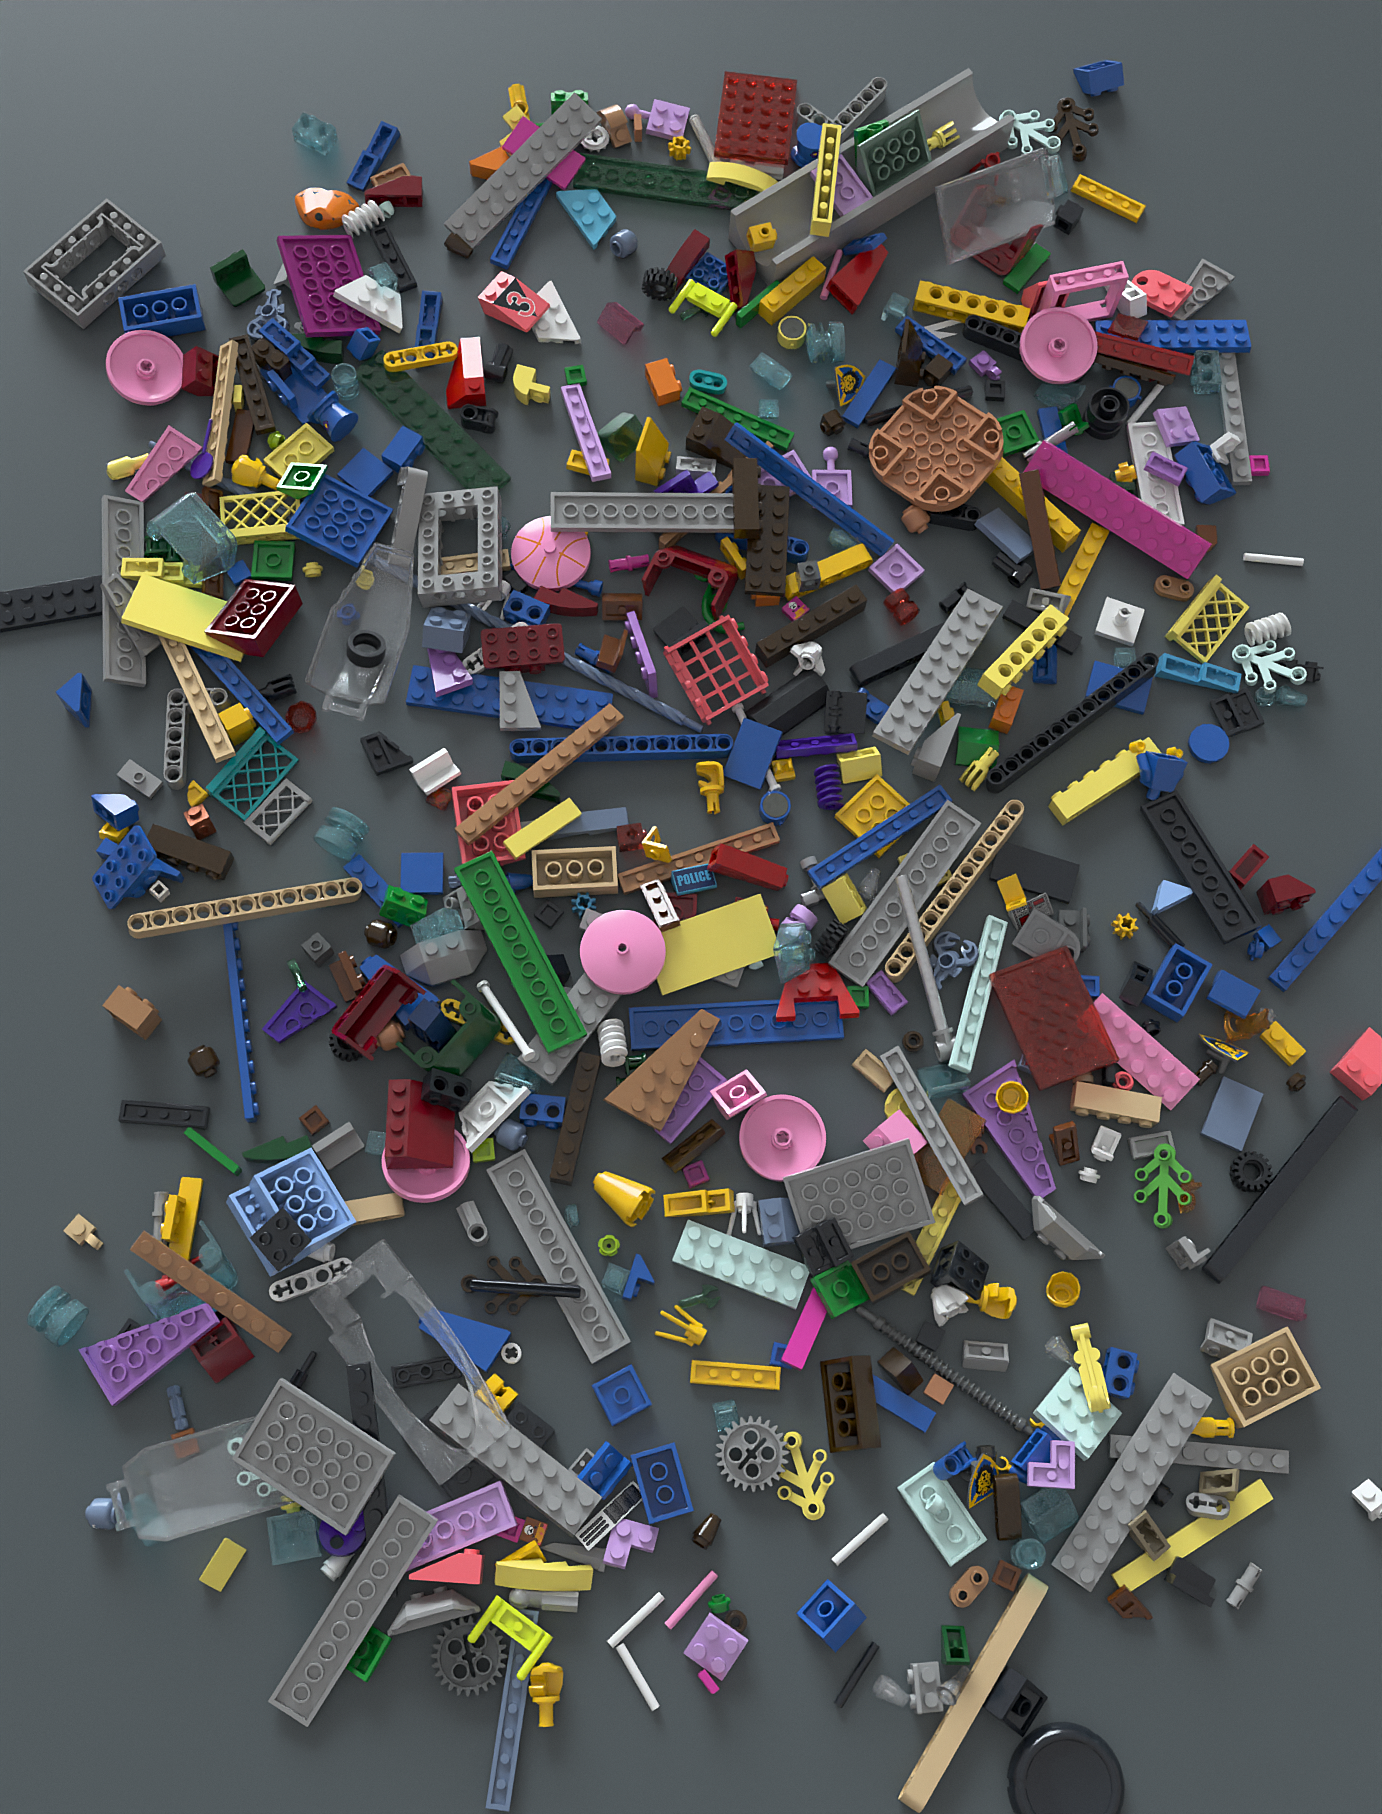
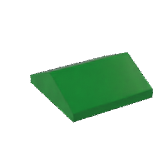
M291 462L276 487L277 491L297 500L311 495L315 492L328 466Z
M958 726L955 765L969 767L974 760L979 761L989 747L993 748V751L996 750L998 752L999 731ZM997 758L990 765L989 769L997 765Z
M372 1625L345 1668L368 1683L392 1638Z

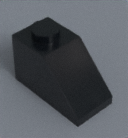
M1136 961L1133 962L1119 994V998L1125 1004L1139 1006L1149 989L1153 969Z

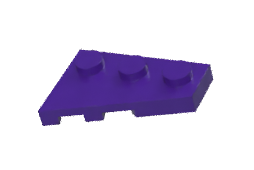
M303 980L262 1030L280 1044L336 1009L337 1005Z

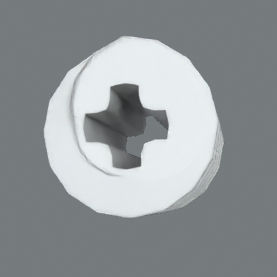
M369 200L367 205L362 204L361 208H355V212L349 211L348 216L346 214L342 215V223L346 233L351 235L353 239V232L359 236V229L366 232L365 225L371 229L373 228L372 221L379 225L378 218L384 222L385 217L379 206L374 201Z
M1277 613L1268 616V618L1264 617L1261 620L1258 619L1245 625V637L1252 647L1255 643L1261 645L1270 639L1274 641L1277 637L1283 638L1284 634L1286 636L1291 635V625L1283 613Z
M619 1019L605 1020L597 1028L601 1060L604 1065L609 1067L623 1065L628 1054L624 1025Z

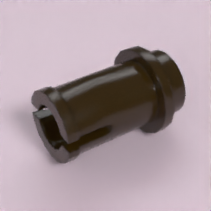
M1211 1060L1204 1061L1202 1063L1203 1066L1195 1073L1200 1079L1196 1085L1198 1084L1201 1087L1212 1074L1215 1075L1217 1073L1218 1067Z

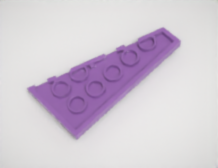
M1014 1059L964 1092L962 1097L976 1116L980 1115V1122L983 1121L984 1128L1032 1196L1044 1198L1053 1192L1056 1187L1043 1153L1044 1149L1037 1134L1029 1103L1022 1112L1009 1114L1003 1112L995 1100L996 1091L1003 1083L1014 1081L1022 1084Z
M204 1303L182 1311L177 1315L166 1317L155 1323L117 1335V1337L81 1348L79 1352L110 1404L116 1406L219 1324L220 1321L210 1305Z

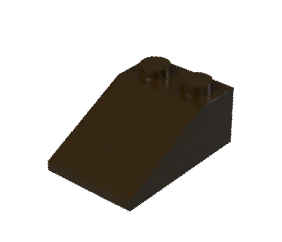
M905 319L897 355L894 384L917 387L918 381L923 378L924 368H921V363L924 364L926 352H922L923 343L910 319Z
M702 406L686 436L685 449L707 459H715L717 463L731 469L733 458L746 457L724 440L734 423L720 413Z

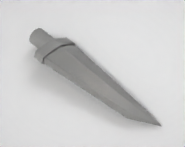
M556 1542L540 1547L543 1550L583 1565L591 1564L593 1569L604 1572L605 1566L614 1567L603 1564L606 1548L592 1547L588 1551L585 1546Z

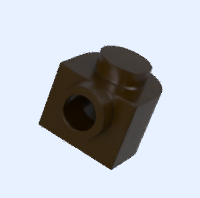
M834 409L822 415L820 429L827 436L837 435L844 430L846 422L837 409Z

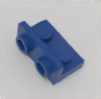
M605 1441L577 1477L602 1496V1500H605L613 1492L619 1481L628 1473L632 1463Z

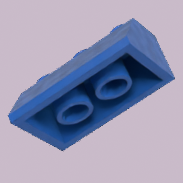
M1192 441L1174 456L1177 459L1176 463L1188 468L1185 473V480L1196 492L1194 496L1197 501L1210 505L1235 495L1236 491L1220 463L1213 459V451L1210 446Z

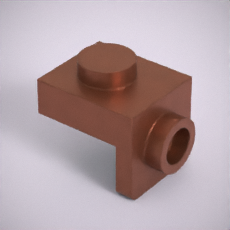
M203 804L192 807L184 812L197 840H201L216 832Z

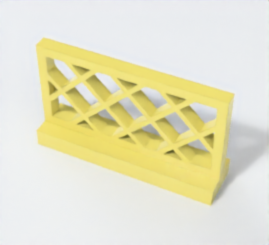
M279 491L219 497L221 515L220 538L224 546L254 544V540L284 541L299 539L285 531L288 524L285 519L291 512L295 514L301 505V500L295 499L296 501L289 507L283 502L289 496ZM268 498H274L277 501L271 509L263 504ZM248 500H254L257 503L251 511L244 507ZM234 502L237 506L230 513L225 509V503ZM280 505H283L288 510L280 517L274 511ZM260 507H263L268 512L260 519L254 513ZM242 508L248 514L240 521L234 515ZM271 514L278 519L274 525L265 523ZM251 516L258 521L254 527L245 525ZM231 519L239 523L234 529H226V524Z
M1217 574L1205 584L1164 636L1170 642L1175 640L1202 664L1210 659L1249 608L1246 603L1220 583L1222 579ZM1218 590L1224 594L1225 600L1217 601L1216 592ZM1226 604L1227 614H1219L1218 605ZM1231 604L1238 605L1242 610L1239 613H1232ZM1213 605L1214 614L1206 615L1205 606ZM1208 618H1215L1216 628H1208ZM1220 618H1228L1229 626L1221 627ZM1202 619L1203 628L1195 629L1194 620ZM1204 632L1206 642H1197L1196 633ZM1209 632H1217L1218 641H1210ZM1184 633H1191L1192 642L1187 643L1181 636ZM1198 646H1206L1207 655L1205 657L1199 653Z

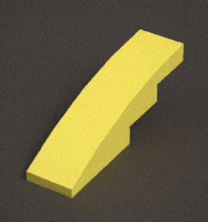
M122 558L121 578L139 581L141 575L145 574L186 588H202V567H188L185 562H164L163 558Z
M541 1558L502 1561L496 1564L494 1583L498 1586L538 1591L591 1590L593 1568L591 1564L568 1566L566 1561L543 1563Z

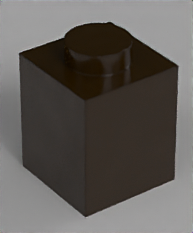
M938 353L924 368L922 380L933 388L934 386H941L951 375L953 364Z

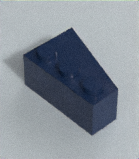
M424 998L408 1017V1021L413 1034L439 1053L457 1031L440 1010L441 1006L433 1000L429 1002Z

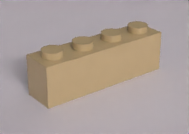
M1077 1081L1072 1088L1070 1111H1075V1114L1079 1116L1091 1114L1096 1115L1100 1120L1112 1118L1117 1119L1122 1124H1131L1133 1122L1138 1123L1143 1128H1152V1126L1159 1123L1162 1097Z

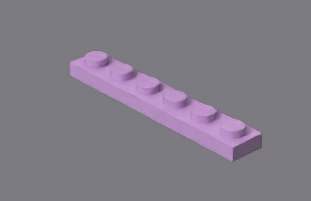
M580 383L562 386L561 394L592 482L610 479L611 471Z

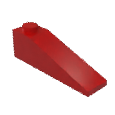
M480 337L460 339L457 358L454 360L446 388L448 409L462 408L466 404L480 407L486 406Z

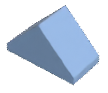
M1163 880L1158 886L1151 912L1152 915H1157L1189 899L1193 893L1191 888Z

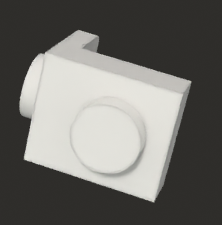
M1101 1125L1091 1146V1152L1094 1154V1157L1106 1162V1159L1112 1161L1114 1158L1113 1153L1121 1138V1133Z
M1368 1479L1352 1491V1497L1368 1512V1518L1374 1521L1376 1518H1382V1491Z

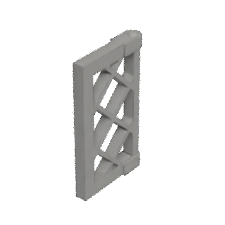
M286 778L243 823L271 846L308 805L313 802V799ZM286 788L291 790L290 796H280ZM301 798L304 802L295 809L294 799ZM292 799V809L280 810V800ZM277 800V810L265 811ZM292 813L284 823L280 822V814ZM277 814L278 824L266 825V815ZM263 815V825H255L254 822L257 818ZM267 828H278L271 836L266 834Z

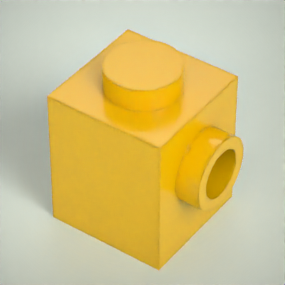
M771 222L748 228L746 237L750 250L755 253L774 247L777 233L772 228Z

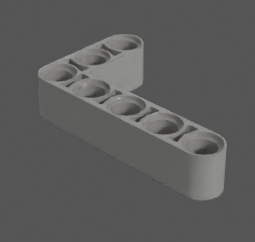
M875 77L833 120L812 105L801 103L797 107L795 123L798 127L804 123H816L821 126L823 123L842 125L841 145L854 129L884 101L887 81L882 77Z
M408 466L401 467L399 470L397 485L402 486L388 564L405 568L410 566L428 472Z
M182 688L171 690L167 696L163 774L169 787L174 790L182 789L186 785L189 714L193 713ZM206 688L217 713L230 708L231 702L224 689ZM224 698L221 703H216L218 699ZM183 699L180 703H175L176 700ZM176 718H182L181 721L174 722ZM175 737H181L179 741H173ZM180 756L178 760L172 761L173 757ZM179 775L178 779L171 780L172 776Z

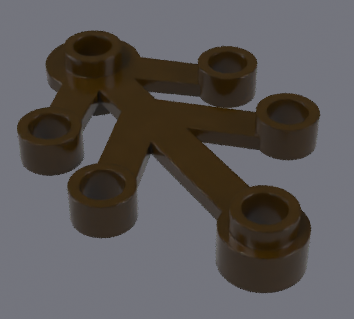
M1066 97L1057 104L1058 113L1053 119L1055 127L1052 132L1057 131L1058 124L1065 116V124L1058 134L1053 136H1057L1061 140L1062 145V140L1069 131L1074 146L1072 158L1080 162L1087 157V149L1081 144L1077 129L1088 133L1091 137L1096 136L1099 129L1095 123L1088 125L1073 117V114L1083 117L1085 121H1092L1094 119V110L1092 108L1082 109L1075 105V101L1072 98Z
M490 1256L487 1259L489 1269L495 1270L503 1280L516 1281L501 1265L500 1259L497 1256ZM514 1256L509 1260L510 1268L518 1271L525 1279V1281L521 1282L547 1283L543 1276L532 1275L523 1265L521 1258ZM492 1259H496L498 1261V1264L495 1267H492L489 1264ZM513 1260L520 1261L518 1267H513L511 1264ZM472 1274L465 1275L461 1280V1287L466 1293L475 1292L466 1287L468 1281L473 1278L477 1279ZM499 1293L493 1300L487 1301L484 1306L486 1313L490 1315L495 1314L498 1311V1307L512 1294ZM521 1294L516 1301H511L507 1304V1311L510 1315H517L520 1312V1308L531 1297L537 1298L541 1296ZM492 1303L495 1305V1310L488 1311L487 1306ZM512 1304H516L518 1309L515 1312H511L509 1307Z

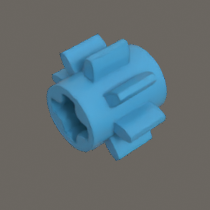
M589 892L586 895L577 893L578 898L571 900V904L575 906L572 908V913L577 912L579 919L584 916L586 908L580 906L581 903L587 905L588 909L596 911V907L593 905L596 903V898L591 899Z

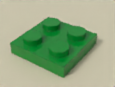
M1025 410L997 419L1003 433V457L1032 448L1040 441Z
M254 540L252 580L293 581L295 542Z
M849 1260L810 1279L831 1319L870 1299Z

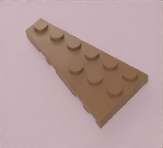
M703 1009L699 1010L603 1101L660 1132L720 1019Z

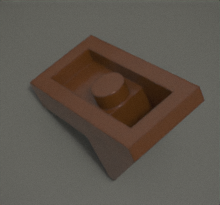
M1070 1121L1054 1126L1053 1134L1049 1135V1140L1059 1166L1080 1160L1075 1123Z

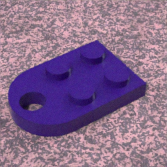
M363 1510L346 1536L323 1520L319 1527L320 1544L332 1556H350L360 1549L366 1539ZM333 1538H341L344 1542L343 1546L339 1549L332 1548L330 1542Z

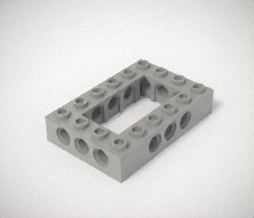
M106 198L23 272L32 288L82 329H85L159 263L166 254L160 240ZM112 235L128 249L117 261L114 260L106 271L98 274V278L89 286L86 285L82 289L83 298H81L74 292L71 286L68 287L61 279Z
M498 486L424 494L419 518L418 597L423 608L486 602L487 600H502V499ZM470 518L475 520V518H478V572L441 575V566H443L441 549H443L442 533L444 532L441 521L451 520V522H455V520Z

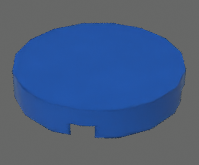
M1202 724L1196 727L1190 734L1188 746L1192 756L1203 763L1218 762L1228 752L1229 738L1220 727L1213 724Z

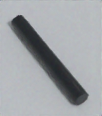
M873 1641L834 1702L841 1708L880 1647Z

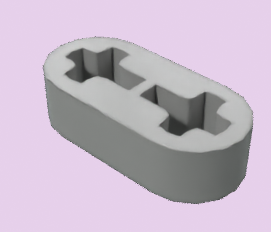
M1191 1493L1186 1498V1510L1192 1516L1223 1520L1229 1516L1230 1503L1222 1496ZM1194 1501H1199L1198 1508H1193ZM1218 1504H1222L1223 1509L1221 1512H1217L1216 1507Z

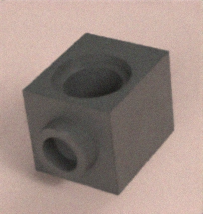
M817 560L797 563L795 576L799 592L819 589L821 576Z
M318 932L301 945L306 955L317 967H320L335 954L330 944Z

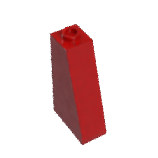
M880 244L874 250L859 253L830 279L826 289L853 315L889 252Z
M722 843L711 852L707 867L708 871L775 891H779L787 884L788 875L786 874V867Z

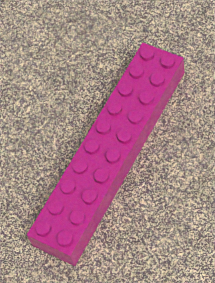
M1042 441L1024 472L1039 469L1042 487L1186 579L1191 577L1212 545L1048 441Z

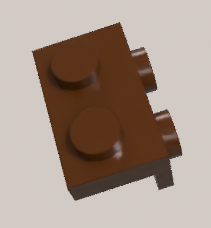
M345 950L338 953L340 960L330 964L329 967L343 999L347 1003L354 1000L366 984L362 975H357L354 970L358 966L353 955L348 957Z

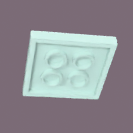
M1072 1366L1067 1369L1033 1412L1062 1441L1075 1442V1453L1083 1461L1090 1457L1122 1413L1111 1402V1408L1103 1410V1413H1099V1411L1091 1413L1088 1408L1080 1374Z

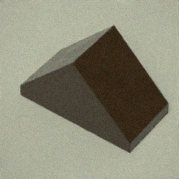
M894 1347L877 1362L906 1395L911 1394L924 1381L912 1361Z

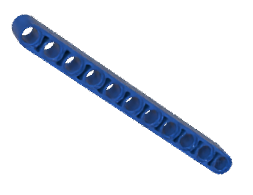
M727 734L609 736L601 738L573 762L724 759L730 756L733 748V739ZM566 738L515 739L510 743L509 747L511 759L516 763H536ZM701 744H705L708 746V748L701 749L698 746ZM726 744L728 748L722 749L719 745ZM665 745L667 749L660 750L658 746ZM686 745L688 748L685 750H681L678 748V746ZM619 746L626 747V750L619 751L617 750V748ZM645 746L647 749L640 751L637 747ZM598 747L606 748V750L603 752L597 751L596 749ZM519 748L524 750V752L520 754H517L514 751ZM537 748H542L545 750L542 753L535 752Z

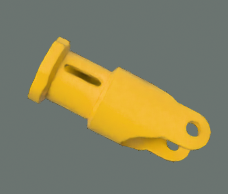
M1201 1417L1191 1434H1196L1203 1438H1214L1215 1436L1233 1438L1235 1434L1233 1418L1228 1417L1227 1420H1214L1213 1417Z

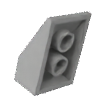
M957 713L929 736L924 741L922 748L917 747L911 766H914L912 774L935 782L961 714Z

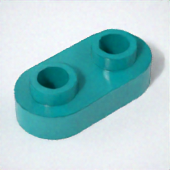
M700 369L690 373L689 384L695 390L720 395L727 389V379L721 374Z

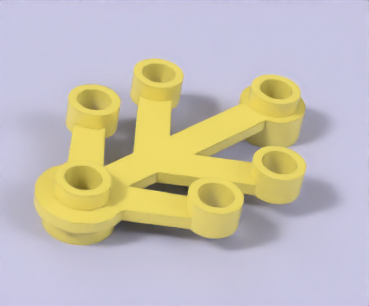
M788 1432L784 1436L783 1441H788L791 1436L796 1439V1443L793 1446L788 1442L785 1447L791 1451L798 1475L785 1469L786 1471L781 1472L779 1476L802 1488L805 1498L792 1492V1489L786 1485L778 1489V1497L782 1500L788 1499L801 1506L806 1518L810 1520L820 1519L825 1512L823 1499L829 1486L834 1483L835 1477L831 1472L822 1473L820 1476L821 1484L815 1495L812 1484L822 1463L828 1458L827 1452L823 1449H818L814 1452V1460L807 1473L800 1451L803 1442L802 1436L798 1432ZM818 1452H822L824 1454V1459L822 1461H819L817 1459ZM826 1474L831 1476L830 1483L824 1481ZM783 1488H786L789 1492L787 1497H783L781 1494ZM811 1504L817 1506L815 1513H812L809 1509Z

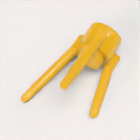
M675 1305L674 1308L691 1322L690 1325L664 1311L660 1312L662 1316L686 1329L684 1336L688 1338L659 1331L655 1332L656 1336L686 1343L691 1347L693 1344L698 1346L701 1344L707 1332L702 1327L703 1324L697 1322L678 1305Z

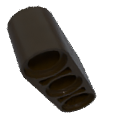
M1017 1473L993 1475L998 1541L1022 1539L1020 1490Z

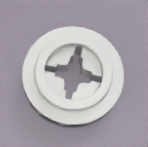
M597 126L580 144L583 145L584 149H589L590 152L593 150L599 152L600 149H605L606 145L609 144V134L605 128ZM592 135L597 139L596 143L592 140Z

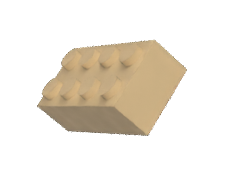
M616 846L532 850L534 898L578 896L577 893L586 895L587 892H589V895L618 894Z

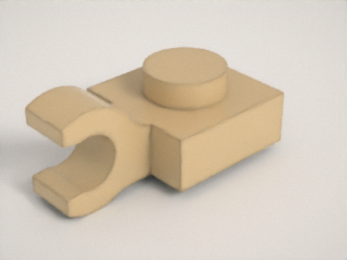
M80 1214L63 1230L81 1246L87 1242L93 1248L99 1250L104 1244L93 1235L97 1228Z

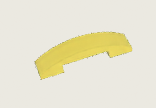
M710 162L706 178L708 181L724 185L725 181L760 191V193L778 183L777 180L757 169L729 162Z

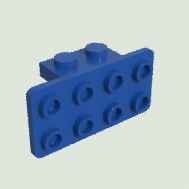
M292 366L293 374L284 382L273 369L267 371L261 368L260 374L267 381L271 391L277 393L281 403L291 410L302 425L305 423L309 424L310 421L307 418L309 412L327 396L322 387L316 390Z
M134 826L92 877L96 888L109 909H115L124 897L139 898L143 896L148 887L156 881L159 874L163 871L159 864H152L156 860L157 854L140 826Z

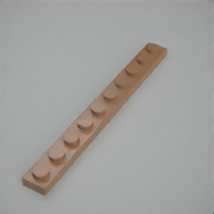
M609 703L455 828V832L470 846L624 721V716Z

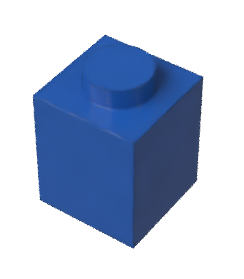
M369 327L356 329L347 349L359 361L372 358L381 339Z

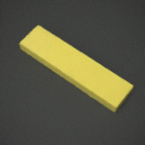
M568 798L503 841V845L516 860L576 820L582 813L573 801Z

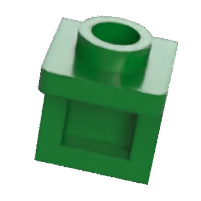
M1075 403L1058 412L1062 428L1072 421L1075 423V426L1069 429V431L1077 427L1079 432L1073 436L1081 435L1085 429L1090 427L1089 423L1082 421L1078 405Z

